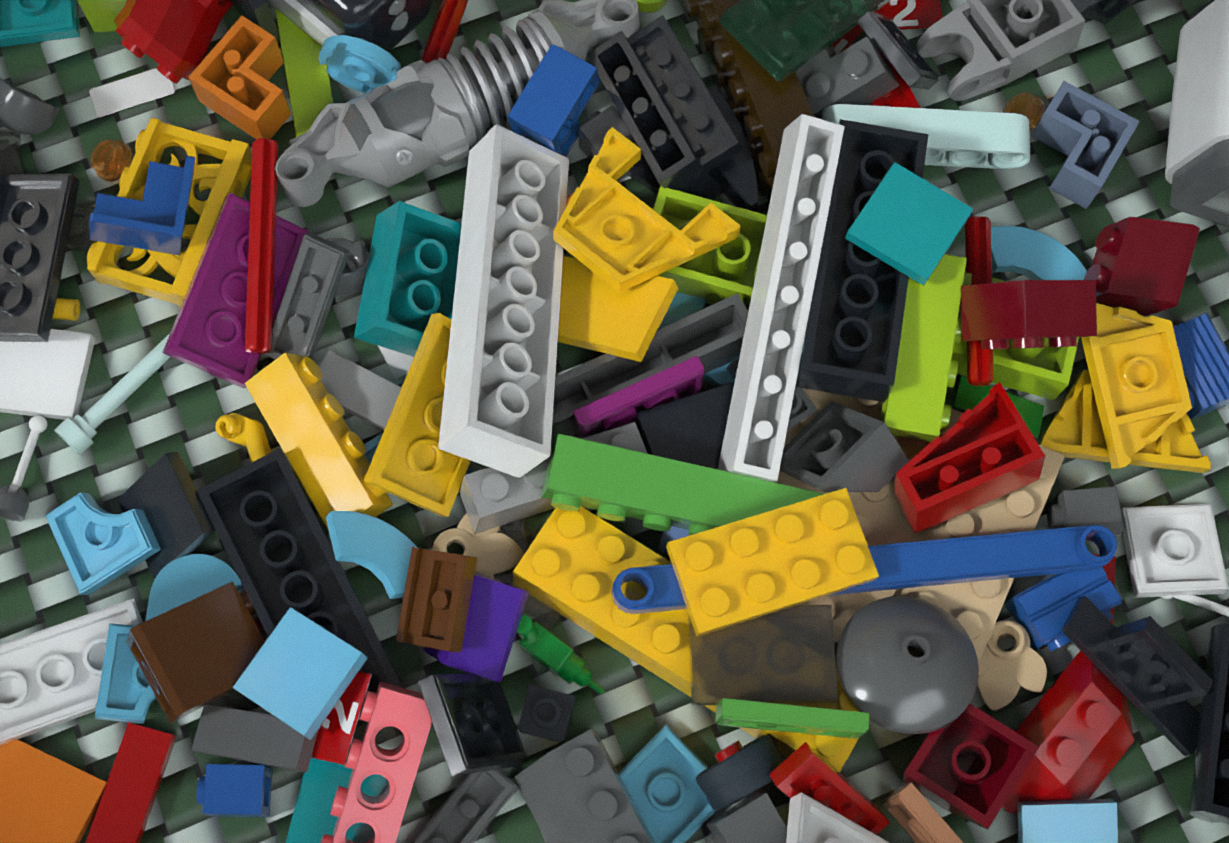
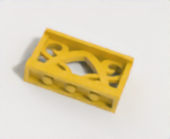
M151 117L146 130L142 129L137 136L135 144L136 153L130 167H125L119 181L120 191L117 197L143 201L149 162L159 163L167 147L177 146L183 148L188 156L195 157L189 206L200 216L197 225H185L183 238L191 240L185 252H180V256L134 248L132 255L126 258L128 261L140 260L147 251L151 256L141 267L126 271L117 266V261L125 246L98 241L94 242L89 248L87 268L100 284H109L177 304L181 308L225 196L232 193L240 198L243 197L251 177L252 151L248 143L234 139L229 142L163 123L160 119ZM197 153L222 159L223 162L222 164L198 165ZM171 154L172 160L169 165L180 167L177 158ZM195 184H199L200 193L205 189L211 190L207 200L199 201L195 198ZM157 265H160L166 272L175 277L172 285L148 278L147 276L153 272Z

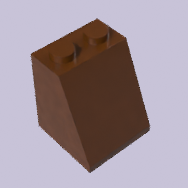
M233 581L129 630L126 643L170 724L235 690L233 686L269 638L265 630L259 631L252 618L256 611L246 590L238 591Z

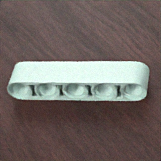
M836 104L822 111V120L839 124L840 119L929 134L925 165L1016 169L1030 162L1029 119L1022 114Z

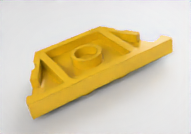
M1096 303L1097 336L1081 337L1111 468L1116 469L1129 465L1132 462L1130 458L1146 444H1152L1165 432L1166 427L1171 422H1177L1192 409L1172 321L1156 316L1146 317L1130 309L1122 307L1112 308Z
M1083 370L1078 375L1038 444L1063 454L1066 458L1110 462L1089 370ZM1185 414L1177 422H1171L1156 441L1152 444H1146L1130 458L1132 462L1129 464L1205 473L1211 469V462L1208 456L1202 457L1191 434L1195 429L1188 414Z

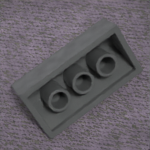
M592 729L548 752L514 777L547 843H655L598 733Z

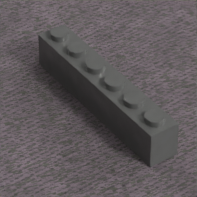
M737 293L658 329L642 362L604 354L556 376L551 444L558 434L574 435L573 411L695 356L699 357L704 367L703 375L740 358L748 310L739 294Z

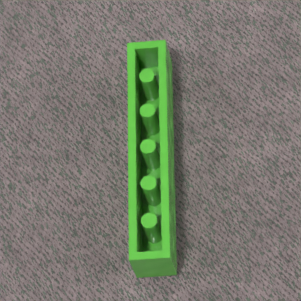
M558 434L551 444L541 498L552 500L551 505L562 510L578 511L580 506L598 510L597 515L604 519L624 521L627 516L643 520V526L649 529L670 531L671 526L689 530L688 536L824 494Z

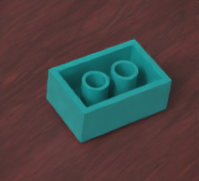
M398 201L376 216L354 338L414 357L431 314L440 313L452 319L462 223L402 201Z

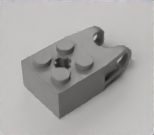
M967 0L929 27L918 40L916 49L924 58L952 54L959 56L967 63L948 83L947 94L954 101H962L1007 85L1077 48L1085 19L1070 0Z

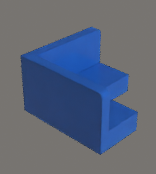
M551 45L507 116L512 131L566 157L579 137L580 126L578 118L600 84L597 67L556 45Z
M186 155L184 168L150 161L143 201L97 193L94 213L90 214L89 220L90 240L180 256L193 182L195 157Z

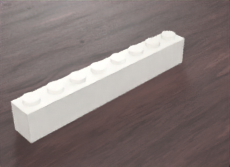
M801 114L784 129L718 470L770 482L778 481L845 127L843 125Z

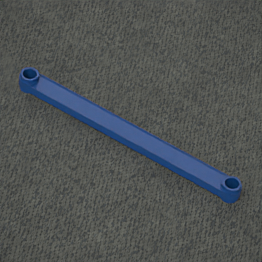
M1090 525L873 545L868 547L879 577L874 581L830 595L1092 571L1102 568L1113 559L1117 550V541L1109 529L1103 526ZM1085 539L1096 544L1099 549V557L1087 550ZM672 564L629 568L618 574L613 582L611 592L613 602L618 609L625 613L641 614L687 609ZM626 582H637L644 588L646 596L638 601L630 600L623 595L621 586Z

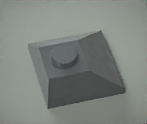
M831 401L784 447L779 471L823 492H833L843 488H847L848 492H879L895 478L896 472L907 464L909 459L885 422Z

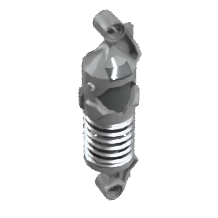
M543 0L537 11L529 14L522 20H518L516 32L507 26L504 27L502 32L503 41L496 34L490 33L488 38L489 49L482 41L476 40L474 45L475 55L468 48L462 46L460 51L461 61L449 53L446 60L439 58L429 63L419 60L398 70L396 79L386 85L368 91L346 103L327 104L316 117L310 130L290 140L291 146L284 151L276 162V174L287 199L291 204L298 207H307L315 204L322 197L324 187L332 173L367 179L390 188L436 164L447 167L469 156L470 148L474 147L486 135V132L488 133L496 124L507 129L511 128L508 117L507 121L503 119L508 116L513 107L510 95H513L516 100L519 98L551 45H556L587 62L589 59L587 54L592 51L595 45H601L620 31L627 38L640 30V19L636 0H580L578 2Z

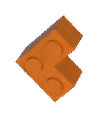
M241 15L188 77L200 103L256 140L259 138L271 139L291 115L283 90L269 82L270 78L284 63L276 37Z

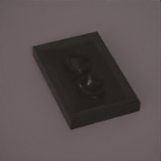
M796 605L698 637L695 634L688 613L692 706L717 705L722 698L776 704L835 703L838 701L831 605Z

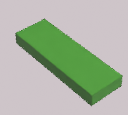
M722 698L716 706L715 723L722 726L857 739L869 730V713Z

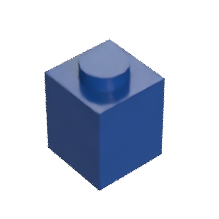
M206 764V776H200L197 784L198 805H203L202 814L212 817L269 818L273 769L265 765Z

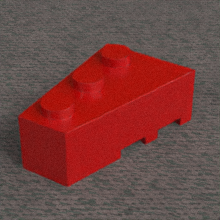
M1000 381L989 390V395L972 410L968 409L953 427L941 437L937 436L896 472L894 497L915 534L1040 479L1045 454Z

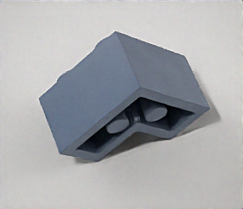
M1063 81L1031 137L1068 156L1049 189L1087 209L1102 188L1140 121Z

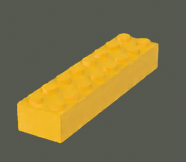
M580 506L578 511L555 508L513 570V584L529 591V595L715 713L716 706L722 698L859 712L849 701L840 685L836 665L759 617L697 637L687 609L629 614L618 609L611 596L612 585L618 574L629 568L672 563ZM630 581L621 586L623 595L630 600L638 601L646 596L644 588L637 582ZM739 727L756 739L768 734L776 745L777 751L786 758L806 742L839 772L859 739Z

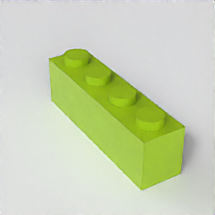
M945 254L924 286L909 277L895 382L887 399L882 404L880 421L885 422L893 436L931 442L937 436L939 437L940 431L946 432L948 429L951 405H946L944 402L947 387L953 388L958 370V361L951 360L953 344H960L962 339V316H958L961 286L971 285L972 277L971 273L965 272L967 258Z

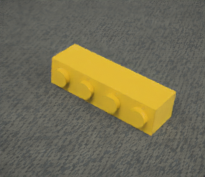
M283 353L245 382V385L326 527L328 528L326 516L331 511H351L377 517L394 504L386 491L364 482L370 463L364 455L366 447L357 434L350 431L342 417L344 416L343 407L333 395L328 393L321 381L323 375L319 366L307 356Z

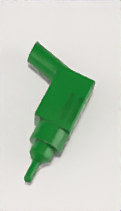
M522 614L517 633L521 637L519 641L521 650L555 676L562 678L569 685L575 682L580 687L590 686L600 695L605 693V689L592 680L591 671L585 667L587 662L576 655L571 647L539 623H533L529 616Z

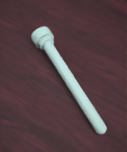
M170 333L82 417L78 414L72 420L67 417L54 430L79 455H82L94 443L92 438L97 434L95 429L170 358V356L162 353Z

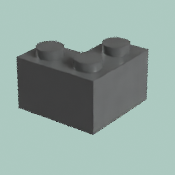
M811 24L783 42L815 118L822 119V111L836 104L868 105L900 86L886 57L868 36L836 54L829 38L814 24Z

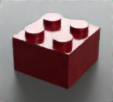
M1018 280L961 286L962 341H981V350L1010 349V340H1013V348L1017 349L1045 348V339H1048L1049 347L1078 346L1077 337L1097 336L1096 280Z

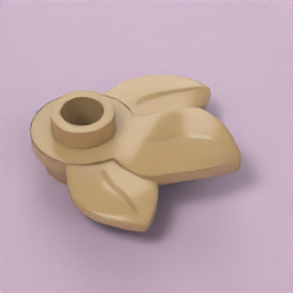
M467 513L463 516L457 528L448 529L440 533L432 547L434 551L447 552L446 548L450 544H460L464 549L463 555L477 557L475 571L493 578L494 574H499L515 567L524 556L523 551L513 539L503 533H498L501 526L474 534Z
M1011 620L996 622L978 663V687L985 704L992 711H997L1009 705L1017 696L1020 687L1033 692H1042L1047 678L1046 664L1043 658L1030 648V638L1026 629L1019 623ZM1003 638H1011L1016 642L1015 647L1010 651L1001 650L998 644Z

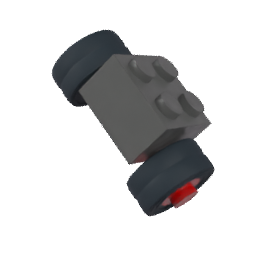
M768 734L762 735L744 746L738 740L714 754L718 762L695 777L697 784L706 795L712 809L715 812L721 811L741 799L747 798L705 824L711 833L704 837L706 843H786L787 827L767 793H762L763 789L761 788L772 781L769 774L785 761L777 751L771 737Z

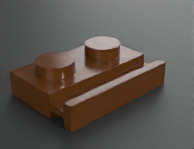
M412 547L396 641L449 652H462L477 557Z

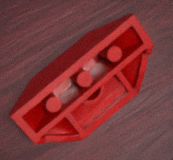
M1081 650L1016 729V733L1039 746V749L1002 808L1009 813H1018L1017 802L1088 800L1133 744L1134 735L1127 697Z

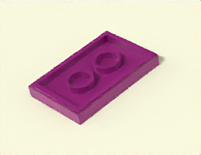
M699 357L690 358L574 410V437L582 439L634 422L637 412L700 393L704 367Z

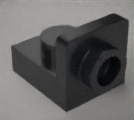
M529 684L518 726L519 732L559 743L563 742L569 721L572 719L575 696Z

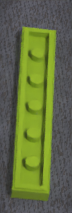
M275 8L296 137L310 130L316 117L327 104L334 103L329 74L326 72L328 66L327 64L321 65L318 60L322 46Z

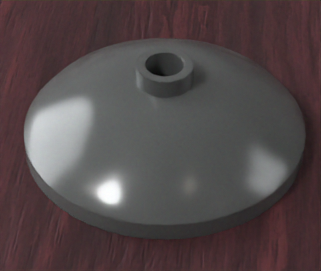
M895 596L882 598L867 604L858 610L847 622L836 649L837 675L849 701L859 712L869 713V720L894 732L923 734L949 725L964 712L977 688L979 678L978 658L969 635L951 614L939 606L919 598ZM913 646L918 648L922 657H913L909 654L907 647Z

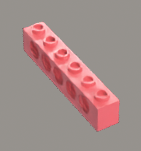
M381 681L376 693L367 692L359 720L367 722L362 740L353 738L345 767L353 770L347 788L338 786L333 800L330 815L338 817L333 835L323 834L321 843H354L347 837L346 832L350 826L359 822L369 824L374 830L372 838L365 843H396L432 724L422 693ZM393 726L401 730L403 740L394 749H383L376 743V735L384 727ZM373 774L382 775L389 782L387 790L379 796L365 794L361 789V784L366 777Z

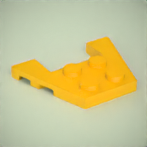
M612 127L606 133L599 153L594 155L589 164L588 173L582 184L576 188L553 230V240L620 293L733 241L739 236L741 225L712 203L707 205L682 230H679L618 183L617 180L640 160L641 149Z

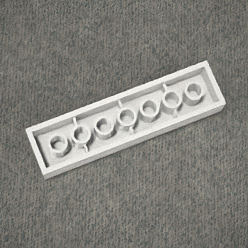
M496 124L469 151L438 449L520 478L550 457L563 264V247L553 240V230L566 208L569 158Z

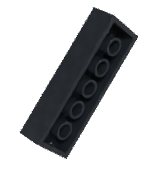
M840 119L839 125L845 127L795 387L885 402L895 382L909 277L845 239V237L894 162L923 179L929 134Z
M281 448L196 490L268 637L291 607L367 657V660L358 671L372 674L367 692L376 693L380 681L405 688L341 562L335 560L332 544ZM358 718L356 728L366 723V721L359 720Z

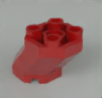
M127 0L124 8L114 19L117 26L115 31L123 38L121 44L141 59L145 54L158 63L156 69L171 82L178 84L181 78L189 80L188 77L202 62L222 17L233 3L231 0Z

